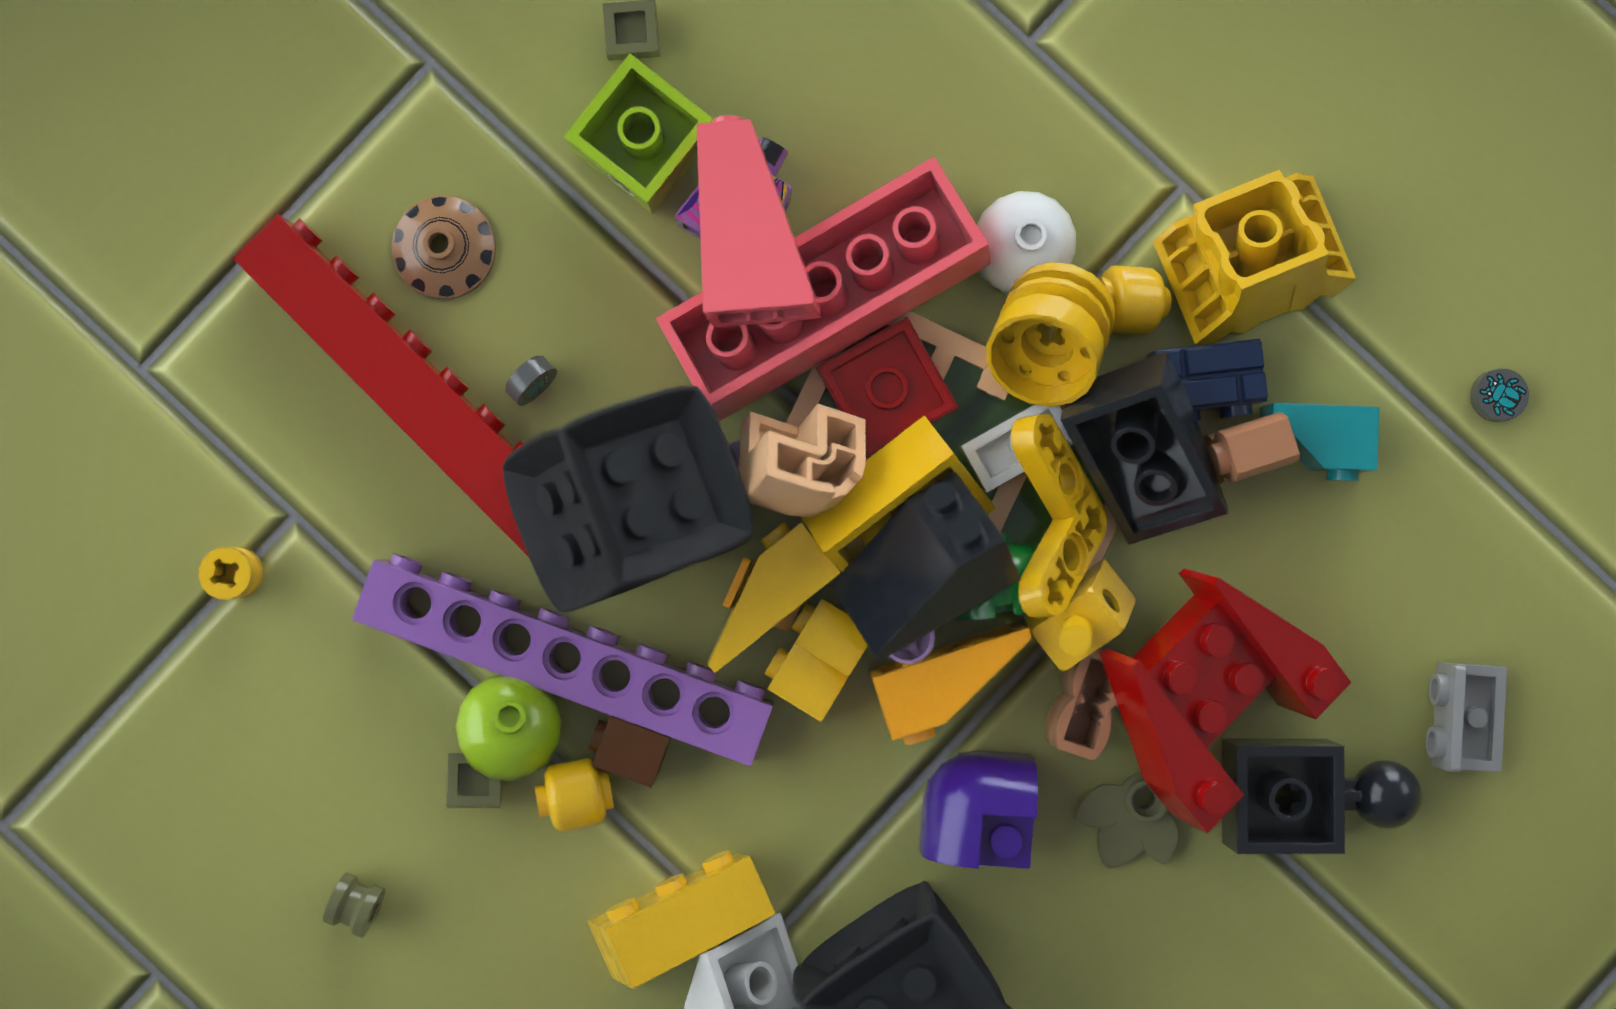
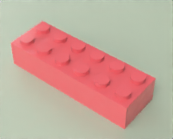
M933 156L795 237L820 307V319L713 327L703 313V292H700L657 317L656 320L692 385L697 386L702 391L714 410L718 421H721L991 264L989 244L937 159Z

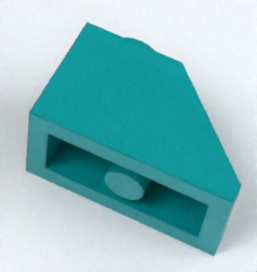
M1271 403L1260 406V417L1278 412L1288 417L1300 453L1299 460L1309 470L1326 471L1327 481L1356 482L1359 481V472L1377 470L1379 407Z

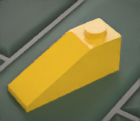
M784 521L760 540L766 549L757 555L707 661L714 673L841 573L823 553L816 540L802 523H798L790 529Z

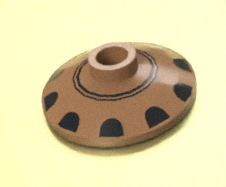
M433 196L414 204L400 218L392 237V256L398 273L411 288L431 298L452 299L470 293L486 279L495 259L496 242L489 221L474 205L453 196ZM440 235L446 236L449 242L447 249L442 253H434L431 248L433 239Z

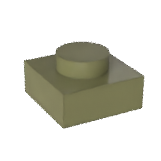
M655 0L603 3L606 55L609 61L625 60L630 53L637 59L660 57Z
M448 753L446 807L500 808L501 780L488 778L473 769L463 753Z

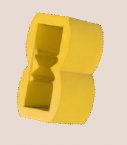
M821 598L817 607L808 602L806 603L791 628L800 634L789 652L781 647L778 649L764 673L773 679L767 690L820 722L824 719L868 646L850 616Z

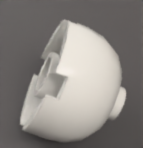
M1017 191L998 198L981 214L977 223L978 228L989 244L991 264L978 271V273L985 281L988 280L993 287L1000 289V292L1008 295L1014 281L1030 267L1049 262L1071 264L1075 257L1076 231L1069 213L1055 199L1040 192Z

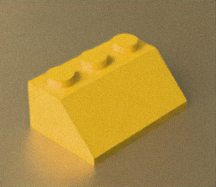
M924 415L866 460L862 478L836 506L814 517H800L823 553L843 572L909 498L956 472L987 515L995 510L996 507Z

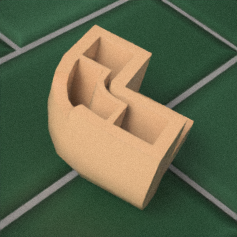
M817 404L799 427L751 411L741 423L738 471L751 505L783 515L814 517L836 506L863 476L866 463L865 419Z

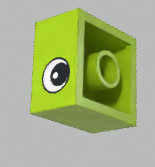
M630 53L563 137L574 153L651 214H654L698 158L697 124L712 123L713 118Z

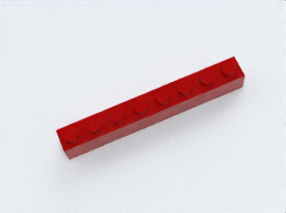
M277 214L233 259L529 557L508 501L503 477V463L505 459L524 443L519 441L514 446L500 432L506 426L505 423L487 405L483 403L477 409L463 395L469 389L464 381L447 366L440 372L427 359L433 352L431 348L412 330L403 334L390 321L396 313L378 295L373 292L367 298L354 285L360 277L337 255L330 261L317 248L323 240L309 225L300 218L293 224Z

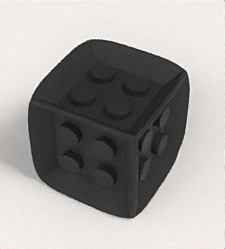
M697 386L669 388L589 413L575 419L562 428L552 429L532 438L509 454L503 463L504 485L520 535L541 586L552 604L560 612L578 610L635 589L688 566L715 558L743 546L754 535L753 515L742 478L718 418L709 401Z
M927 881L892 895L839 930L812 951L795 968L793 974V995L801 1009H1012L1006 1004L996 980L948 907L932 890Z

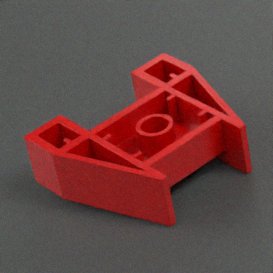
M1183 568L1178 574L1194 595L1132 658L1104 648L1099 654L1144 781L1174 817L1208 834L1244 796L1208 750V747L1264 689L1267 690L1278 706L1317 719L1351 684V681L1322 643L1221 578Z

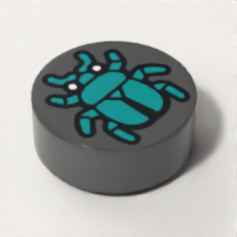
M544 356L532 357L511 375L506 383L505 391L519 406L526 405L537 398L556 377L557 369Z
M1496 369L1483 373L1475 380L1471 388L1470 400L1474 410L1482 418L1493 422L1505 421L1517 417L1524 411L1529 400V390L1525 380L1517 372L1510 369Z

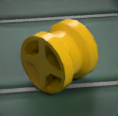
M221 547L212 550L202 559L199 566V581L202 588L210 596L217 599L229 600L252 595L260 587L263 580V566L260 558L253 551L244 547ZM223 563H225V565L227 566V568H226V570H225V575H224L223 577H221V576L223 575V569H224Z

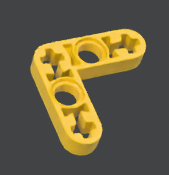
M1044 413L1020 417L1014 422L1011 429V444L1015 456L1053 519L1019 581L1018 594L1023 611L1032 618L1059 616L1064 613L1107 530V516L1103 503L1057 422L1051 415Z

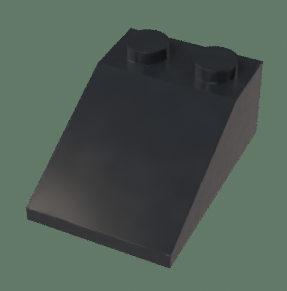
M1167 352L1096 377L1085 395L1072 403L1064 404L1060 420L1128 545L1228 514V506L1191 401Z
M956 472L909 498L836 578L831 587L877 662H880L1015 584L1021 578L1006 539Z

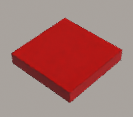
M908 316L816 367L817 373L838 410L865 419L866 460L924 415L932 424L959 408Z

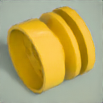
M1049 262L1030 267L1014 281L986 344V363L995 381L1010 395L1035 405L1053 407L1069 404L1085 395L1097 377L1104 357V350L1108 345L1115 325V304L1108 288L1092 273L1073 264Z

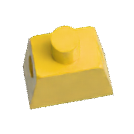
M1103 558L1086 571L1067 609L1062 615L1032 618L1025 613L1024 617L1033 637L1058 669L1064 672L1118 636L1126 628L1136 603V598L1107 560ZM1103 593L1112 601L1110 605L1106 602Z

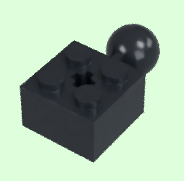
M1222 739V768L1244 794L1237 804L1222 818V843L1237 854H1345V810H1356L1359 816L1369 824L1385 829L1397 828L1407 824L1419 811L1422 801L1420 784L1416 776L1400 763L1388 760L1376 761L1363 767L1354 779H1345L1344 746L1328 739ZM1282 786L1289 788V795L1280 797L1279 804L1275 802V795L1279 788Z

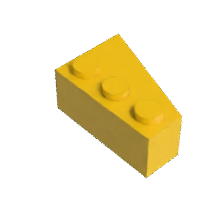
M730 850L722 851L704 860L701 863L703 869L688 876H684L683 873L674 875L655 885L654 891L639 898L633 897L609 908L605 913L587 920L611 977L634 989L774 916L776 913L751 857L742 854L732 855Z

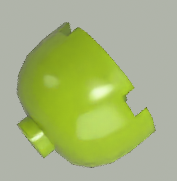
M496 675L488 677L469 691L459 707L455 730L459 748L473 769L491 779L513 781L531 775L548 764L558 748L562 721L558 704L549 692L538 689L524 680Z

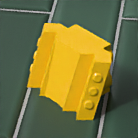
M1276 170L1194 204L1192 216L1172 223L1153 241L1195 345L1218 343L1230 332L1245 334L1253 327L1286 312L1290 313L1295 310L1305 309L1321 295L1335 297L1356 280L1314 176L1302 173H1295L1284 178L1281 171Z

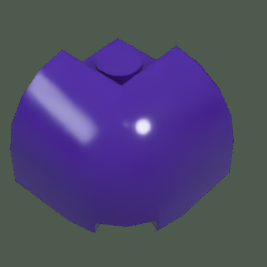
M976 750L959 752L955 757L942 763L933 776L928 779L923 796L919 845L921 855L928 860L957 867L979 869V865L1030 869L1034 819H1037L1038 777L1034 758L1030 754Z

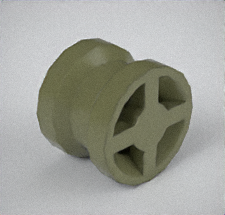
M346 872L339 880L328 901L323 915V922L332 926L342 923L350 927L353 935L363 938L377 916L386 889L376 884L370 887L364 886L358 882L355 875Z

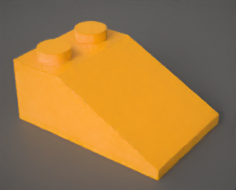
M1015 622L931 649L929 655L920 662L905 664L894 661L869 669L892 740L902 738L905 745H911L936 736L934 727L948 722L1032 639L1029 627Z

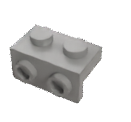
M1437 662L1436 674L1434 673L1431 676L1429 682L1430 702L1432 705H1435L1434 724L1429 727L1426 735V750L1428 756L1432 758L1431 766L1447 772H1460L1461 770L1502 772L1507 667Z

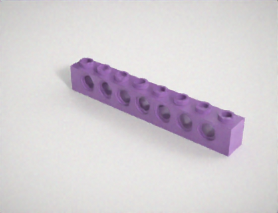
M393 553L390 561L387 559L373 560L351 620L497 674L524 680L538 689L742 764L752 765L774 701L765 699L766 689L743 680H737L735 687L716 681L718 672L714 673L711 668L694 662H688L686 669L667 663L668 653L639 643L637 651L617 644L619 635L590 625L587 633L568 626L570 617L541 607L538 615L519 608L521 599L492 589L489 597L470 590L472 581L458 575L442 571L440 579L420 572L423 563L403 555ZM418 587L424 589L431 598V608L424 617L413 613L409 606V597ZM466 605L475 608L481 617L480 628L474 635L463 632L458 625V614ZM513 624L524 626L530 633V646L524 653L512 650L507 644L506 634ZM561 642L572 643L578 648L581 659L579 666L575 670H565L557 664L555 650ZM618 660L628 667L630 681L626 687L614 688L605 681L603 671L608 661ZM666 678L677 684L680 690L678 703L672 706H663L655 701L652 695V687L656 680ZM709 697H719L728 704L730 716L723 723H709L701 714V703Z

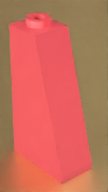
M723 115L714 118L712 123L697 124L703 313L713 327L820 319L818 301L762 145L751 120L734 115Z

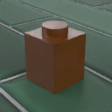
M610 715L608 722L599 719L590 740L588 749L596 752L592 766L652 788L672 737Z

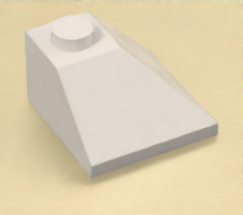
M776 913L774 916L700 954L684 1009H801V1006L794 998L792 989L793 974L798 963L781 913Z

